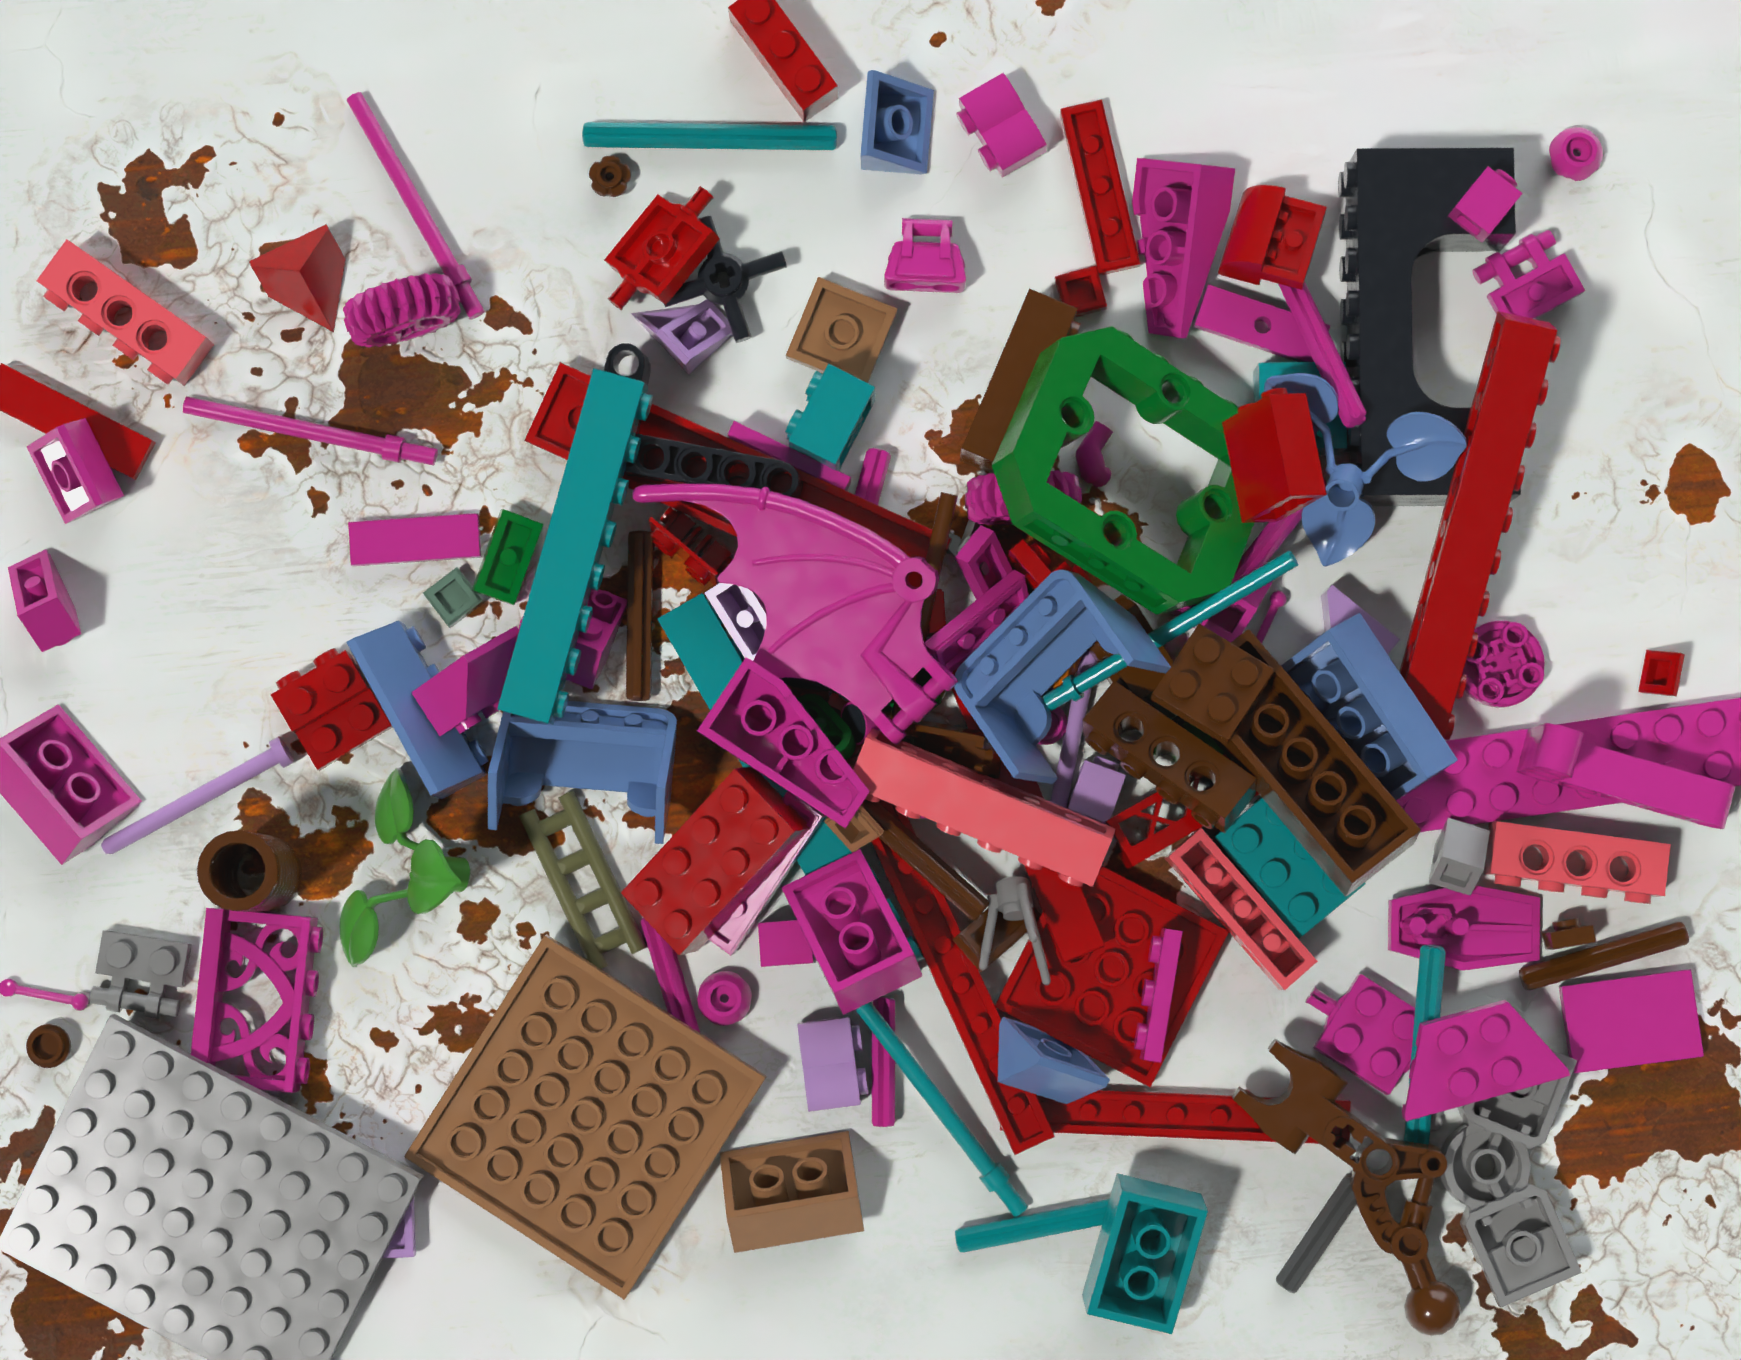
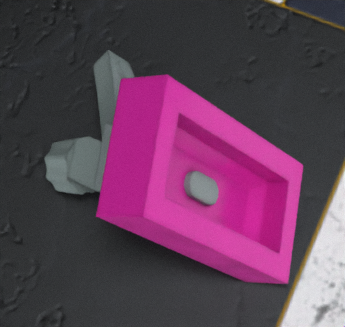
M968 520L962 539L952 533L949 534L952 542L947 554H950L959 564L976 600L1013 571L993 530Z

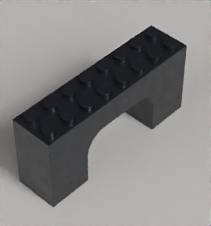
M1357 148L1350 161L1345 162L1344 171L1339 172L1338 195L1339 197H1345L1346 201L1345 213L1339 216V239L1346 240L1345 256L1340 257L1339 277L1340 282H1347L1346 299H1341L1340 322L1341 325H1347L1348 328L1347 341H1342L1341 359L1343 362H1346L1348 374L1366 410V421L1363 424L1347 428V449L1343 453H1349L1350 464L1356 465L1362 472L1367 471L1385 451L1393 448L1387 438V430L1395 419L1411 412L1435 414L1450 421L1464 435L1471 408L1448 407L1433 401L1419 387L1414 375L1412 267L1417 258L1428 253L1501 251L1516 234L1515 204L1483 243L1463 229L1448 215L1488 166L1494 171L1500 169L1506 172L1515 180L1514 148ZM1396 456L1392 457L1372 477L1370 483L1364 485L1360 498L1366 500L1372 506H1444L1456 463L1445 475L1425 482L1416 481L1405 476L1397 467ZM1521 488L1519 491L1513 490L1510 502L1521 495Z

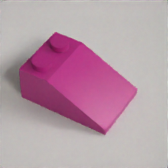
M861 849L781 887L843 1015L922 977L915 954Z

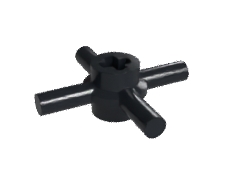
M712 216L699 218L704 225L711 228L717 234ZM719 240L707 254L708 259L701 265L698 279L684 283L664 306L668 307L703 295L710 302L724 306L735 342L739 343L752 338L740 303V299L748 289L749 280L787 268V264L782 251L743 263L738 257L724 253ZM727 271L728 276L734 275L729 278L730 286L720 288L719 282L713 284L718 280V272Z

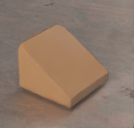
M862 806L859 807L846 829L828 817L824 820L827 826L852 853L881 836L884 832Z

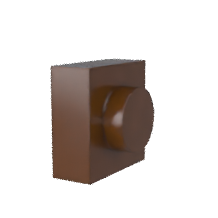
M1579 918L1552 922L1554 930L1542 932L1545 950H1555L1596 942L1593 925L1580 926Z

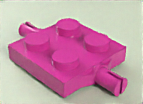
M1362 974L1356 976L1346 994L1337 1000L1314 987L1305 1003L1312 1005L1326 1014L1327 1017L1324 1030L1313 1049L1385 1095H1390L1400 1077L1410 1069L1415 1008Z

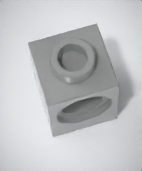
M1448 818L1435 843L1429 883L1471 896L1484 870L1490 830Z

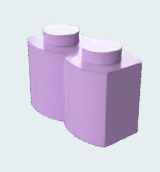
M850 1016L799 1022L797 1026L808 1112L861 1105L860 1095L868 1094L865 1068L857 1069L854 1051L863 1050L860 1025H851Z

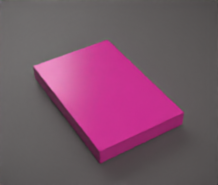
M1691 969L1559 986L1568 1055L1570 1058L1577 1060L1572 1073L1704 1056Z

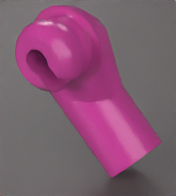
M1098 421L1094 422L1092 428L1077 448L1075 458L1082 479L1095 487H1103L1111 479V470L1105 467L1101 450L1113 431Z

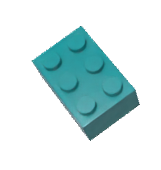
M1262 797L1242 811L1226 833L1219 830L1211 837L1212 841L1298 939L1366 884L1364 882L1345 897Z
M1119 1173L1116 1174L1082 1293L1088 1315L1163 1333H1173L1208 1213L1201 1193Z

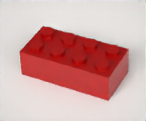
M752 767L735 768L621 892L626 900L679 956L699 951L810 830L806 825L807 822L790 805L787 806L782 800L783 797Z

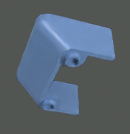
M1067 570L1052 572L958 667L955 673V677L958 680V683L954 686L957 695L1013 778L1049 784H1053L1058 779L1036 746L1047 735L1052 722L1050 709L1041 696L1096 641L1108 653L1121 655L1128 666L1166 673L1171 669L1169 663L1136 617L1083 576Z
M568 701L563 717H555L554 725L503 711L488 770V829L497 830L503 803L514 806L527 805L540 796L542 785L627 792V805L633 812L644 817L655 816V844H663L671 801L677 730L676 717L671 712L659 708Z

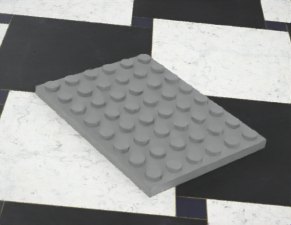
M112 1014L109 1016L0 1236V1250L207 1360H331L424 1175L210 1063H205L192 1056L191 1053L116 1014Z

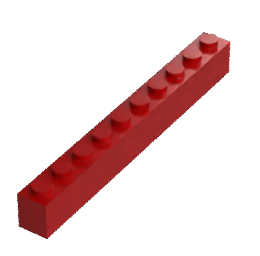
M1497 311L1464 436L1467 439V447L1456 461L1399 670L1445 740H1450L1454 730L1455 715L1451 713L1455 698L1461 699L1465 691L1467 678L1466 674L1463 673L1466 659L1472 658L1476 651L1478 633L1474 632L1477 619L1478 616L1484 617L1488 608L1490 594L1489 591H1485L1490 575L1497 573L1500 565L1501 550L1497 549L1501 533L1508 532L1512 522L1513 508L1509 507L1513 490L1519 491L1523 482L1525 467L1520 465L1525 448L1530 449L1535 439L1537 425L1535 422H1532L1537 405L1542 406L1547 396L1549 383L1544 378L1548 363L1555 362L1561 342L1560 337L1556 336L1558 330L1551 323Z

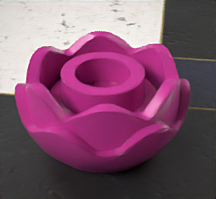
M1571 127L1563 130L1551 141L1549 146L1553 170L1558 175L1575 181L1585 180L1599 169L1603 159V149L1598 137L1590 130L1581 127ZM1573 150H1579L1580 156H1575Z
M720 971L709 975L701 983L697 1003L702 1015L710 1022L719 1026H728L741 1021L748 1014L752 992L749 984L735 972ZM722 994H726L729 998L726 1003L720 1000Z

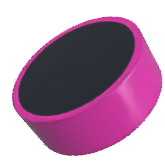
M852 702L844 705L841 711V718L851 729L856 745L864 744L870 730L873 728L879 731V728Z

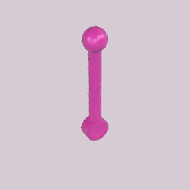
M1275 591L1270 595V608L1256 635L1261 643H1263L1278 609L1286 604L1287 598L1282 591Z
M5 979L0 983V993L3 996L25 995L70 1004L78 1011L84 1010L89 1004L87 996L82 993L70 996L19 986L12 979Z

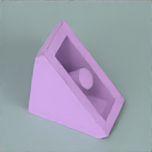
M707 299L696 305L631 313L688 375L733 335L728 319Z

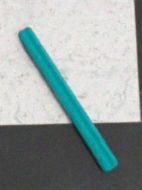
M586 122L583 125L582 139L586 147L834 150L837 146V130L833 125Z

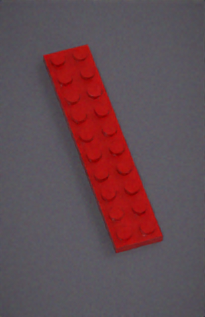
M560 362L524 441L568 460L591 376ZM654 404L651 405L647 420H641L639 434L774 459ZM660 448L650 449L644 457L646 469L654 470L659 468L664 461V452ZM695 456L687 462L686 473L689 477L697 478L705 472L707 468L705 457ZM745 464L733 466L728 473V480L734 486L744 484L749 478V468ZM796 469L803 480V489L797 499L834 512L873 531L898 547L910 558L922 557L926 560L932 529ZM779 472L772 477V492L782 494L791 488L792 476L790 473ZM623 476V479L629 480L628 488L631 490L641 485L671 484L634 476ZM687 501L660 502L737 537V533L730 521L719 512L705 505ZM950 537L948 538L945 555L952 542V538ZM915 571L911 572L909 575L910 584L914 587H920L921 574Z

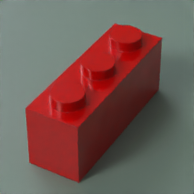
M737 0L728 7L730 22L804 123L839 98L837 83L776 0Z

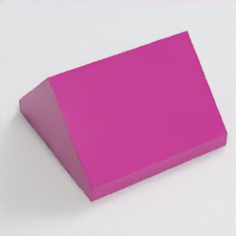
M86 418L58 426L27 446L65 524L124 496Z

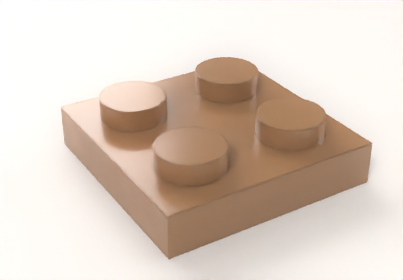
M818 277L786 353V359L824 373L829 363L869 383L897 315L898 308Z

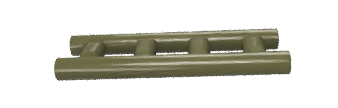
M570 791L558 797L563 807L562 811L540 821L535 809L520 815L519 818L586 960L603 969L608 966L603 955L604 953L627 943L631 954H635L647 948V945L624 896L621 894L620 887L574 791ZM571 825L582 849L558 860L547 836ZM590 865L600 888L577 899L566 875ZM608 904L619 927L595 938L585 914Z

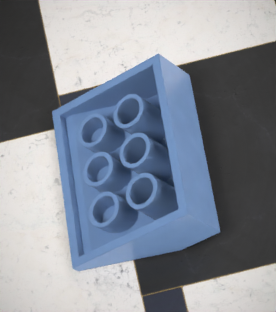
M1360 613L1330 628L1281 665L1396 801L1458 761Z

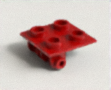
M671 507L660 518V521L665 524L664 526L653 517H650L649 524L652 531L650 536L654 539L652 543L671 559L675 554L679 555L685 560L684 565L687 567L685 571L701 585L705 586L708 582H711L714 586L719 584L718 572H723L733 560L731 558L733 553L715 540L705 553L699 557L713 537L708 534L694 551L690 550L689 547L700 535L703 528L698 526L682 543L681 541L693 529L696 523L684 513L676 512Z

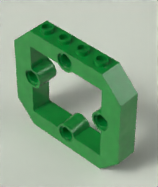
M1113 326L1060 338L1040 352L992 463V468L1012 524L1156 615L1201 603L1231 585L1255 523H1242L1222 425V422L1238 413L1237 405L1204 387L1201 381L1184 374L1169 364L1166 358L1152 353L1134 341L1128 333L1117 330ZM1090 377L1134 404L1139 415L1145 421L1152 424H1165L1218 459L1208 486L1181 501L1177 507V523L1188 536L1177 565L1137 540L1136 527L1125 513L1109 511L1099 516L1047 483L1060 449L1089 432L1094 424L1093 408L1089 401L1083 397Z

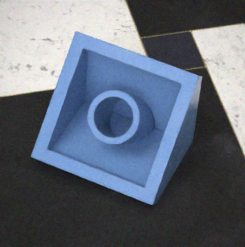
M876 70L868 71L860 155L861 170L927 174L934 90Z
M1006 1017L1002 1018L999 1024V1083L1064 1104L1078 1100L1108 1085L1110 1079L1085 1053L1033 1026Z

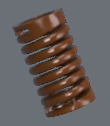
M236 830L214 837L205 846L199 857L197 876L203 894L213 904L226 910L262 913L275 911L288 904L295 897L301 885L302 867L296 851L286 841L275 836ZM256 849L265 863V876L259 889L248 896L238 883L237 869L242 857L248 851Z

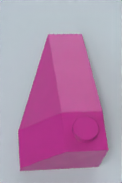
M1137 158L1132 204L1134 215L1140 216L1142 239L1137 240L1138 252L1141 255H1145L1147 277L1142 284L1148 333L1187 338L1230 213L1235 168Z

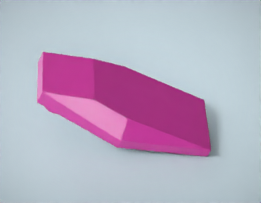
M1475 886L1471 896L1447 888H1440L1388 900V950L1420 959V948L1423 945L1442 946L1446 952L1445 966L1461 971L1540 960V897Z

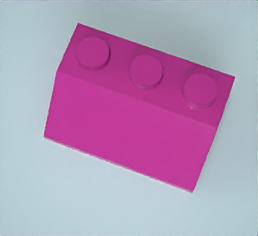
M59 704L0 738V794L61 865L93 846L142 802Z

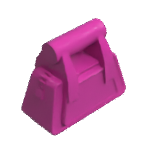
M902 218L903 241H898L892 246L884 274V287L887 290L962 293L965 290V262L963 256H961L959 246L950 242L953 220ZM913 236L941 237L940 243L913 242Z

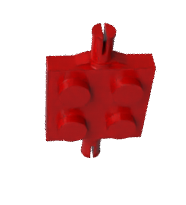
M699 186L685 206L670 203L657 194L606 256L604 261L624 279L612 295L607 298L615 307L622 311L623 307L637 291L648 293L666 305L720 240L718 235L698 218L710 201L714 199L706 189Z

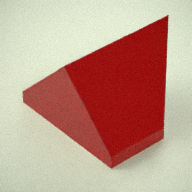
M327 224L249 261L268 297L334 332L346 259Z

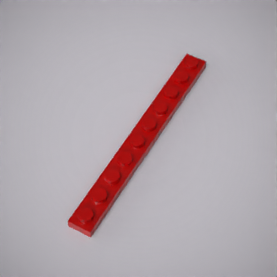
M863 744L856 745L854 753L846 760L852 769H854ZM880 799L878 803L916 836L909 818L896 811V805ZM879 837L872 840L871 844L1013 1154H1019L1055 1137L1036 1094L998 1082L999 1024L1001 1018L979 970L952 940L961 931L945 896Z

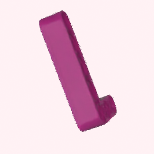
M1544 723L1527 730L1517 767L1518 773L1699 825L1725 829L1735 791L1734 785L1582 742L1584 733L1568 727Z

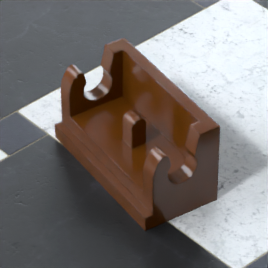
M930 721L913 722L905 730L907 736L915 738L914 746L975 770L978 774L999 778L1002 760L982 731Z

